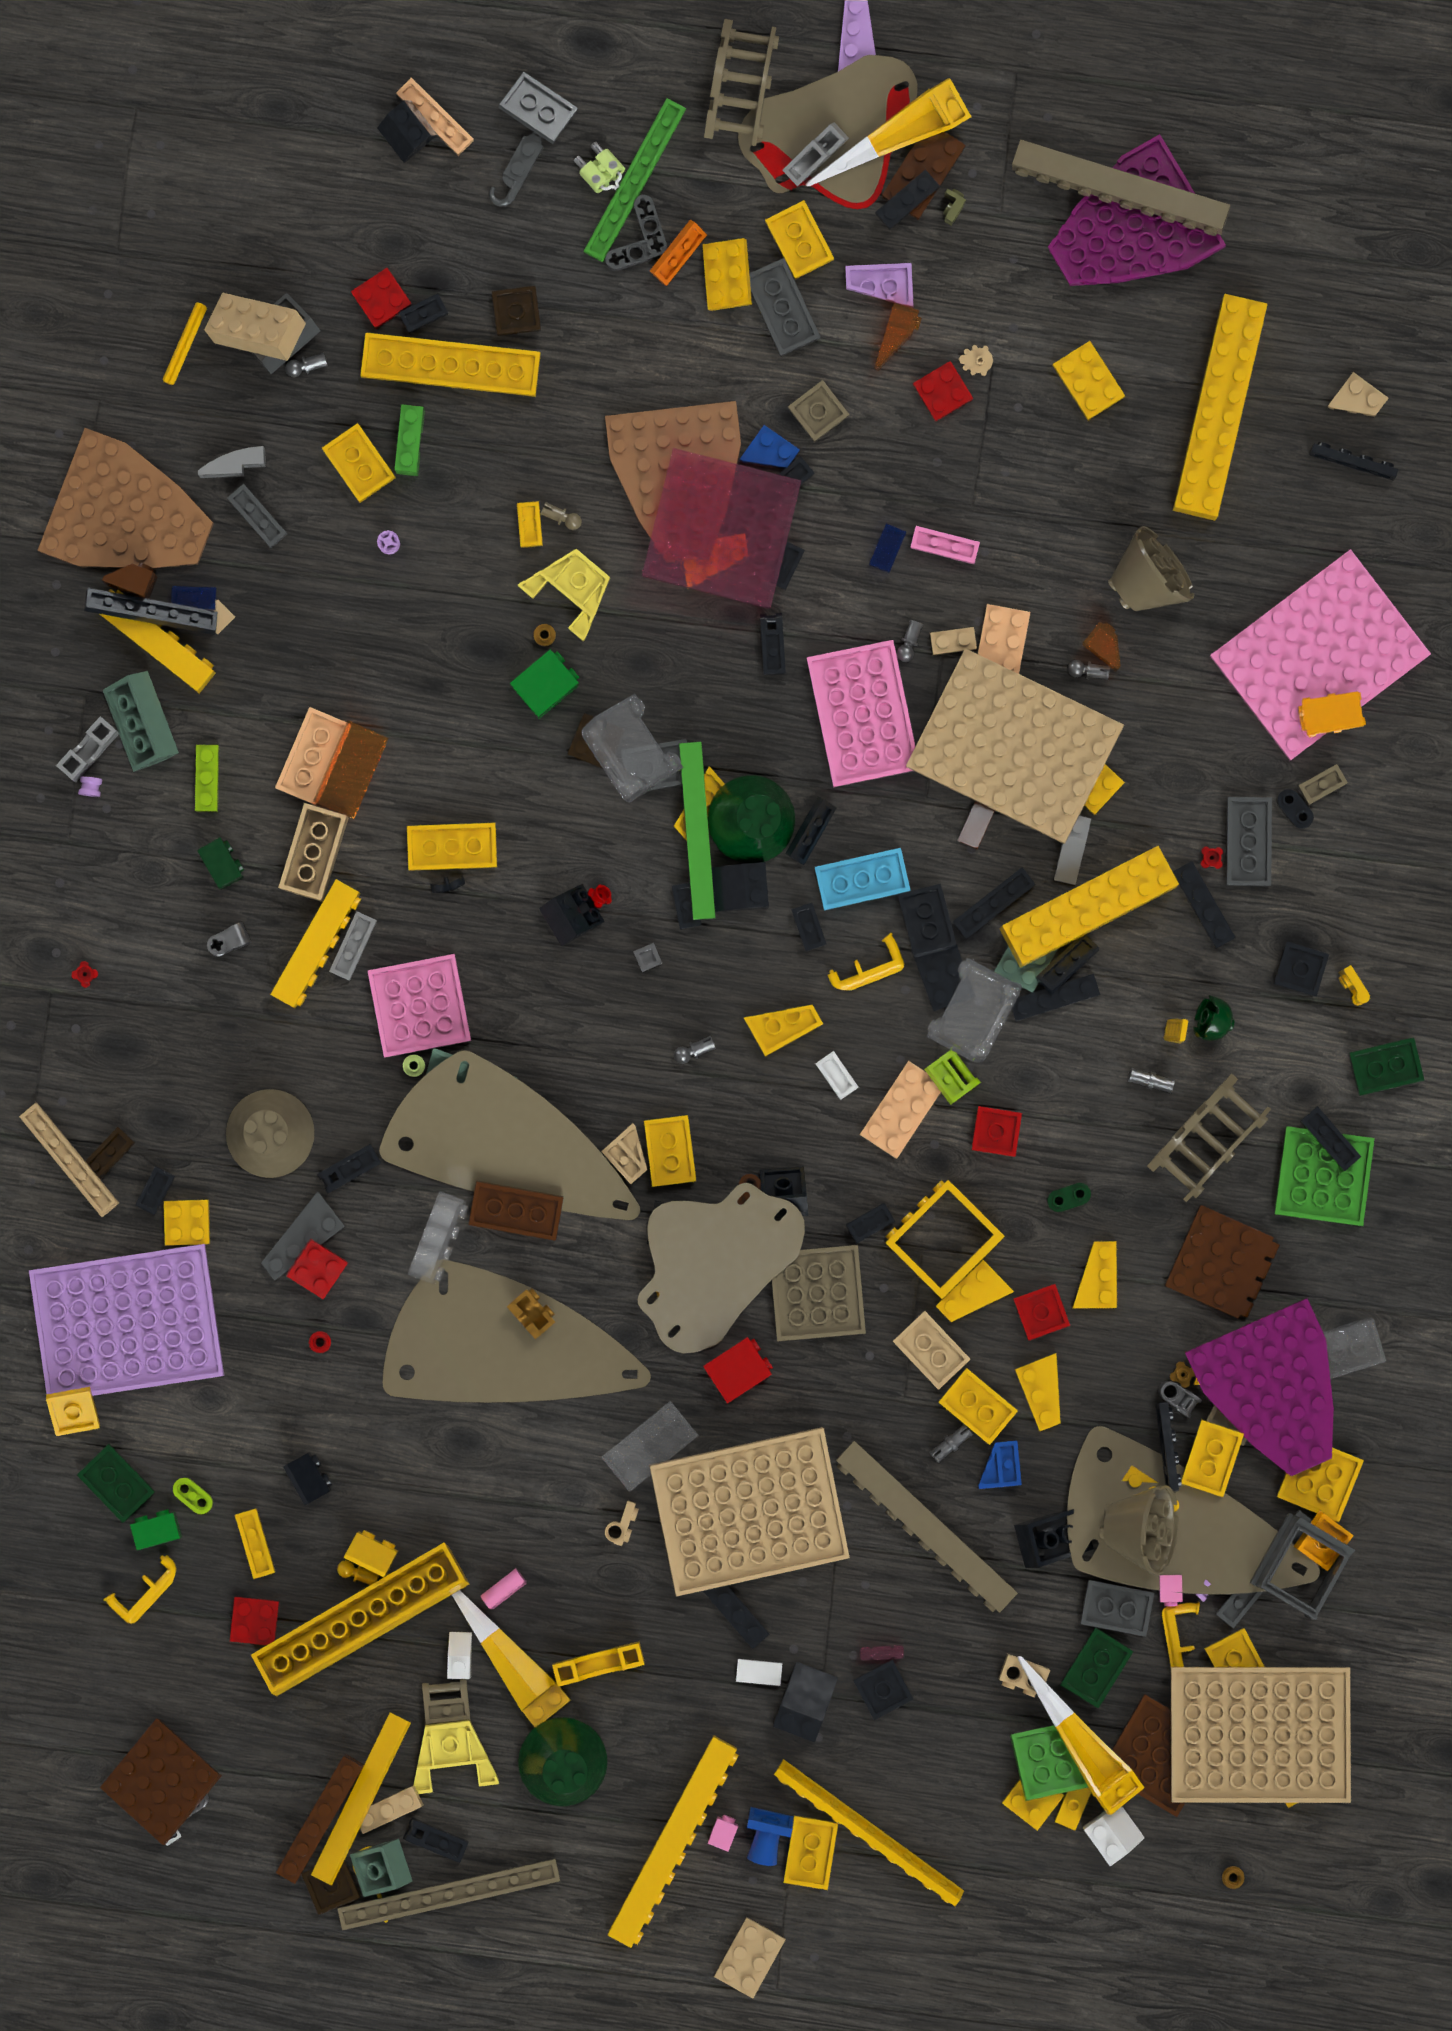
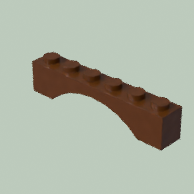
M347 1754L343 1756L276 1871L278 1875L294 1884L298 1881L327 1828L362 1771L364 1764Z

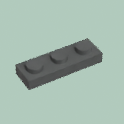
M244 484L227 497L270 548L287 535L285 530Z

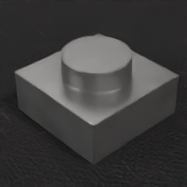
M654 943L633 951L642 972L662 964Z

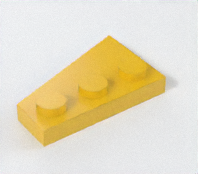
M813 1005L744 1018L765 1057L823 1025Z

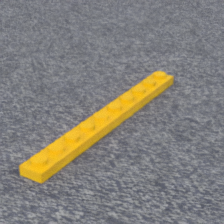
M783 1759L774 1775L781 1783L789 1785L799 1796L807 1798L817 1809L829 1814L836 1823L844 1825L854 1836L862 1838L872 1849L878 1850L885 1855L891 1863L899 1865L909 1876L915 1877L927 1889L933 1890L940 1895L942 1900L954 1906L957 1905L963 1895V1889Z

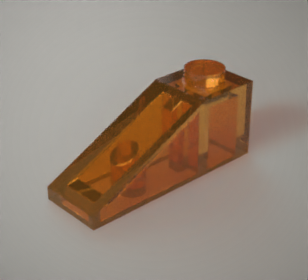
M894 303L875 364V370L879 371L913 335L914 329L919 330L922 320L921 317H918L919 310Z

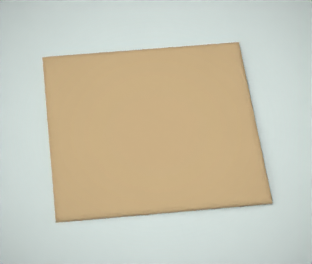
M219 600L208 609L218 612L217 634L235 618Z

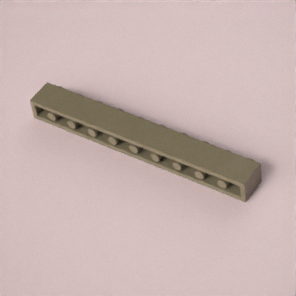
M1021 139L1012 163V170L1017 175L1023 177L1030 175L1036 177V180L1042 183H1056L1059 188L1064 190L1072 188L1078 190V193L1083 196L1089 197L1094 195L1106 203H1111L1112 201L1120 203V206L1125 209L1132 210V208H1136L1147 216L1155 214L1170 223H1174V221L1183 223V226L1189 229L1200 228L1206 234L1216 236V234L1222 235L1230 212V204Z
M855 1441L836 1459L839 1463L836 1467L845 1475L850 1473L855 1478L853 1481L855 1485L862 1491L866 1488L872 1493L869 1498L878 1506L881 1503L888 1508L886 1513L894 1521L897 1518L904 1523L902 1528L910 1536L915 1533L921 1539L918 1543L927 1552L931 1548L937 1554L934 1558L942 1566L948 1564L953 1569L951 1574L960 1582L964 1579L969 1584L967 1589L976 1597L980 1594L986 1600L983 1604L992 1612L997 1610L1000 1613L1018 1594Z

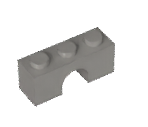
M101 716L85 732L86 736L73 750L70 749L56 765L75 783L120 734Z

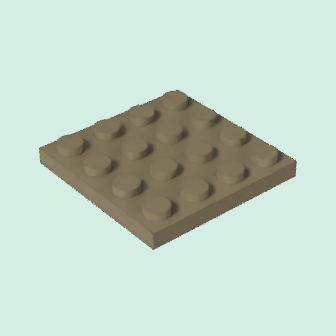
M858 1245L800 1250L796 1260L772 1279L777 1341L866 1334Z

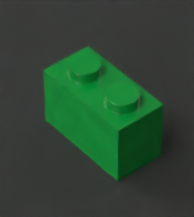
M169 1509L156 1512L157 1517L148 1519L147 1515L135 1518V1523L130 1524L136 1549L141 1550L182 1538L176 1513H170Z

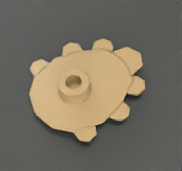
M973 345L971 351L965 349V355H961L959 358L960 363L965 364L963 365V370L967 371L970 369L971 375L981 373L982 376H985L993 363L992 354L988 351V347L978 348L977 345Z

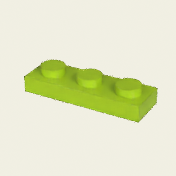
M196 745L195 811L218 812L219 745Z

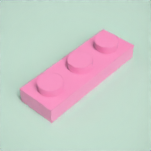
M916 526L910 548L974 564L980 542Z

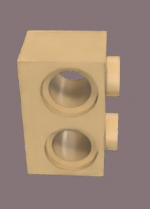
M1007 1653L998 1678L1000 1681H1003L1002 1686L1013 1690L1017 1686L1023 1689L1022 1693L1035 1697L1037 1693L1033 1686L1028 1684V1677L1018 1661V1657ZM1025 1660L1046 1682L1050 1669ZM1010 1667H1017L1019 1669V1675L1014 1679L1007 1676V1670Z

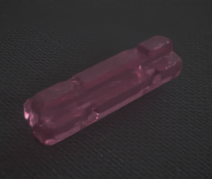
M896 1645L894 1648H891V1646H875L873 1649L862 1647L860 1649L861 1660H870V1658H873V1660L891 1659V1657L902 1659L904 1657V1648L902 1645Z

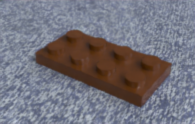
M946 132L915 142L882 194V198L889 201L925 169L941 186L966 145ZM938 189L909 214L919 220Z
M476 1181L469 1225L556 1241L564 1196Z

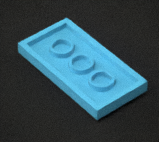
M901 848L814 867L824 911L911 891Z

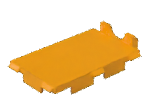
M1357 691L1338 695L1332 693L1327 694L1326 697L1310 699V697L1302 698V706L1297 707L1301 731H1307V736L1315 737L1316 734L1332 731L1339 733L1342 730L1363 727L1366 725V721L1362 715L1361 692Z

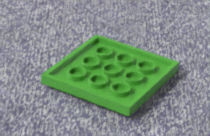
M1286 1126L1274 1214L1363 1226L1375 1138L1342 1134L1361 1155V1158L1346 1171H1343L1307 1129Z

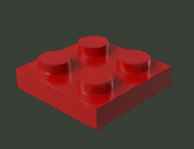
M385 268L351 291L375 329L412 305L388 268Z
M951 361L913 383L914 388L935 422L973 400L972 395Z
M978 1106L971 1150L1015 1157L1022 1113Z
M310 1238L286 1273V1276L324 1300L348 1262Z
M1056 1284L1013 1299L1028 1341L1070 1326Z
M235 1596L230 1641L268 1645L274 1642L276 1638L279 1601Z

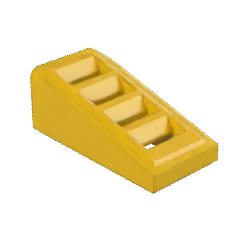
M1167 1020L1164 1040L1179 1044L1184 1042L1188 1020Z

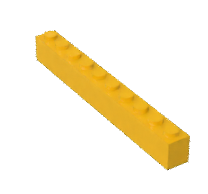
M713 1735L614 1920L608 1936L630 1948L634 1943L638 1945L644 1934L640 1930L644 1923L647 1925L650 1923L654 1915L651 1912L654 1904L659 1905L665 1894L662 1892L665 1884L670 1885L675 1873L672 1871L676 1864L680 1866L686 1855L683 1852L686 1844L691 1846L696 1836V1833L693 1832L697 1824L701 1826L707 1816L704 1813L707 1805H713L718 1795L714 1793L717 1786H723L728 1776L725 1773L729 1765L733 1767L739 1756L735 1753L737 1751L735 1746Z

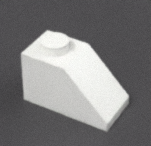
M449 1632L447 1679L471 1678L472 1632Z

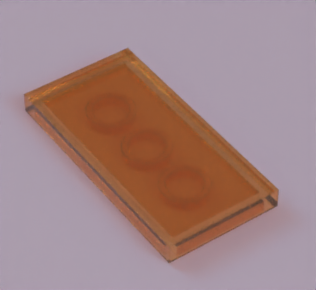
M347 720L313 802L354 819L389 738Z

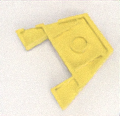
M575 549L542 571L540 570L532 577L520 582L518 587L534 599L548 582L582 610L568 629L584 642L610 577L579 550Z
M470 1720L425 1725L414 1780V1786L418 1794L433 1792L430 1769L476 1764L479 1786L499 1784V1778Z

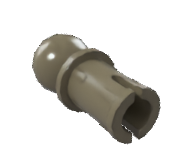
M545 502L540 514L557 521L558 525L561 524V521L565 522L566 527L570 530H577L582 524V519L577 513L566 514V508L562 510L548 502Z

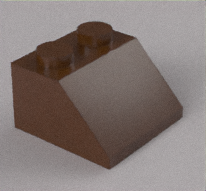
M139 562L138 566L130 564L103 576L102 581L108 587L120 590L126 594L150 599L158 577L155 575L154 570L151 569L152 567Z

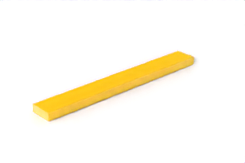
M389 1713L313 1869L312 1876L329 1885H333L411 1722L393 1713Z

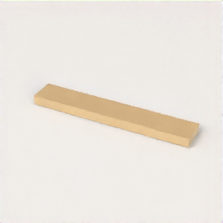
M34 1103L19 1116L101 1217H104L119 1204L114 1195L38 1103Z

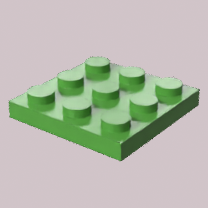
M1054 1725L1010 1735L1025 1801L1088 1788Z

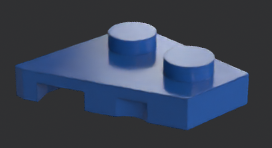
M763 425L741 456L740 461L786 469L798 455L800 449Z
M1017 1440L995 1442L979 1482V1489L1022 1485Z

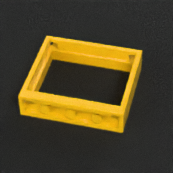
M941 1180L932 1189L935 1193L930 1198L925 1196L917 1204L919 1209L914 1214L909 1212L901 1220L904 1224L898 1230L894 1227L885 1236L888 1239L885 1243L941 1299L1005 1237L949 1180L945 1183ZM949 1190L993 1235L940 1288L895 1242Z

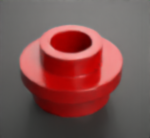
M317 1331L310 1336L309 1346L315 1353H324L331 1346V1338L327 1333ZM318 1338L324 1340V1345L321 1347L316 1344Z

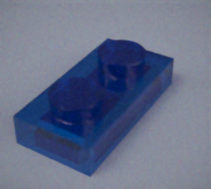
M886 523L869 565L890 573L906 531Z
M172 586L171 603L206 610H216V587Z

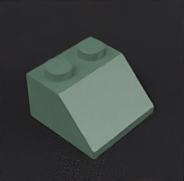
M399 1839L384 1842L350 1854L363 1897L395 1890L412 1882Z

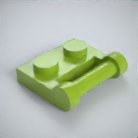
M955 1047L924 1069L950 1105L981 1083L978 1077L975 1078L958 1056V1051ZM950 1059L967 1081V1085L964 1084L947 1060Z

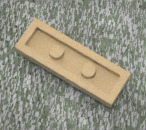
M413 1785L372 1804L360 1827L362 1833L369 1832L422 1807L423 1803L415 1786Z

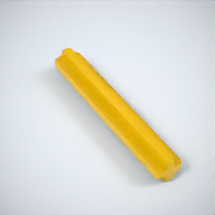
M195 303L168 365L163 381L169 385L175 384L205 315L207 307L204 304Z

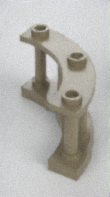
M724 19L710 97H714V100H710L704 138L713 139L714 132H719L720 129L753 135L752 146H756L758 138L762 139L764 125H760L765 91L770 89L772 76H768L773 49L778 48L779 36H775L776 27H772L770 37L736 32V29H732L733 20ZM736 40L766 45L768 49L767 54L733 49V46H729V44ZM733 57L765 63L763 77L728 71L729 69L725 68L726 59ZM730 80L760 85L759 101L724 96L721 93L722 82ZM727 105L757 110L755 126L721 121V118H717L718 106Z
M1232 1073L1207 1101L1205 1100L1173 1135L1167 1145L1147 1165L1153 1172L1159 1166L1165 1167L1190 1190L1183 1198L1186 1202L1192 1196L1197 1198L1205 1189L1202 1185L1223 1161L1228 1163L1236 1154L1233 1150L1256 1126L1260 1129L1268 1120L1266 1115L1271 1110L1269 1107L1259 1114L1234 1091L1233 1085L1238 1079ZM1223 1096L1226 1099L1232 1100L1254 1120L1245 1130L1219 1108L1220 1105L1217 1102ZM1207 1113L1210 1115L1213 1113L1238 1136L1228 1148L1223 1146L1201 1126L1203 1123L1200 1120ZM1190 1131L1196 1132L1221 1155L1211 1167L1185 1145L1186 1142L1183 1139ZM1173 1150L1176 1152L1180 1151L1204 1173L1197 1183L1192 1181L1171 1161L1172 1158L1169 1155Z

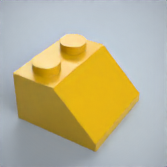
M363 1530L362 1533L358 1531L344 1558L385 1577L398 1553V1550L394 1549L396 1545L387 1540H383L381 1543L374 1539L376 1535L366 1530Z

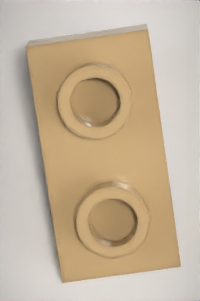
M628 1500L621 1522H610L605 1529L606 1538L616 1545L622 1546L623 1542L628 1543L632 1530L628 1529L630 1521L635 1522L639 1510L635 1508V1502ZM616 1525L621 1528L622 1533L618 1538H613L609 1535V1528Z

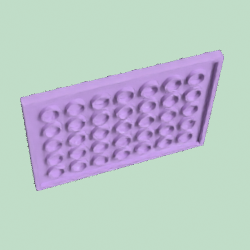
M205 1244L29 1270L47 1394L90 1387L92 1396L224 1376Z

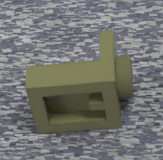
M947 189L944 196L954 202V204L949 203L943 213L946 215L944 222L952 226L963 209L966 199L963 198L964 195L958 190L953 189L951 191Z

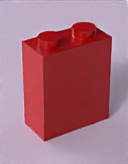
M748 1337L703 1366L727 1404L772 1375L770 1370L773 1367L766 1357L762 1359L758 1351L761 1348L754 1338L752 1340H749Z

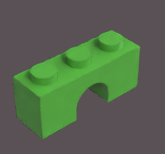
M401 405L395 461L396 474L418 476L421 433H423L425 415L424 407Z

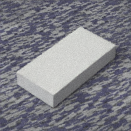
M834 1051L815 1063L840 1100L859 1088Z
M738 1659L736 1682L780 1686L782 1663Z

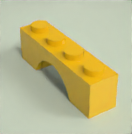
M638 1641L556 1662L552 1666L557 1686L560 1687L594 1676L642 1666L645 1664L640 1642Z

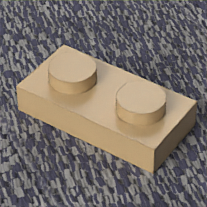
M974 627L930 633L933 655L964 652L965 648L970 651L977 650Z

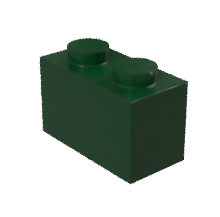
M219 837L197 850L220 890L244 877L241 873L244 871V868L239 859H233L231 852L234 850L228 840L223 841Z

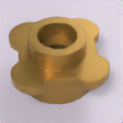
M1180 1361L1176 1364L1174 1372L1170 1374L1171 1381L1179 1382L1183 1388H1187L1195 1373L1192 1368L1185 1366V1363Z

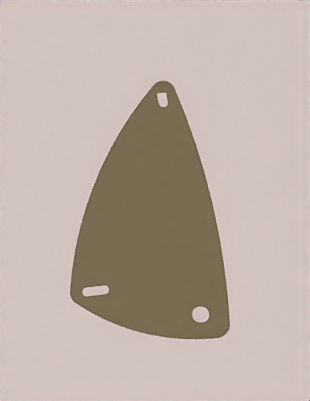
M459 1051L427 1073L412 1088L393 1115L380 1145V1155L386 1162L474 1192L476 1181L564 1196L561 1211L623 1220H633L640 1214L639 1204L616 1170L596 1146L565 1115L529 1086L470 1051ZM462 1061H467L469 1068L465 1082L458 1083L456 1078ZM402 1137H409L413 1140L414 1146L410 1151L400 1149L398 1142ZM620 1200L629 1203L627 1211L615 1208L613 1202Z
M439 1260L431 1266L416 1284L398 1315L386 1352L383 1388L390 1396L422 1400L484 1403L528 1402L578 1398L642 1388L650 1382L651 1374L633 1354L601 1328L564 1304L535 1289L534 1291L540 1296L538 1302L543 1307L547 1304L555 1315L552 1318L555 1323L537 1339H534L507 1308L512 1301L526 1289L529 1291L531 1287L484 1269L454 1261ZM441 1271L448 1273V1292L445 1295L439 1293V1273ZM403 1365H411L414 1368L415 1374L412 1379L404 1380L400 1377L399 1371ZM624 1370H638L637 1379H625L622 1376V1372Z
M1103 1426L1094 1427L1088 1433L1072 1474L1067 1511L1074 1509V1514L1067 1516V1525H1072L1073 1528L1068 1527L1067 1530L1068 1540H1072V1543H1069L1073 1565L1077 1570L1099 1578L1160 1591L1159 1575L1150 1574L1109 1548L1105 1543V1539L1100 1538V1528L1104 1525V1508L1106 1504H1112L1141 1493L1152 1486L1165 1485L1162 1454ZM1101 1447H1108L1112 1451L1110 1461L1101 1462L1097 1458V1451ZM1178 1464L1176 1465L1177 1474H1180L1182 1479L1185 1467ZM1132 1465L1158 1483L1142 1482L1139 1487L1135 1488L1128 1481H1122ZM1182 1484L1179 1487V1491L1174 1493L1176 1500L1179 1502V1509L1174 1512V1516H1179L1177 1544L1170 1565L1164 1566L1162 1569L1164 1573L1161 1575H1182V1592L1177 1593L1240 1594L1266 1591L1252 1585L1250 1581L1278 1531L1226 1493H1224V1497H1220ZM1096 1539L1099 1545L1090 1561L1086 1562L1082 1559V1555L1090 1541ZM1291 1543L1270 1583L1280 1589L1311 1583L1318 1579L1320 1569L1313 1560L1296 1549L1294 1544ZM1294 1562L1308 1568L1304 1576L1292 1569ZM1207 1580L1211 1585L1207 1587L1204 1581Z

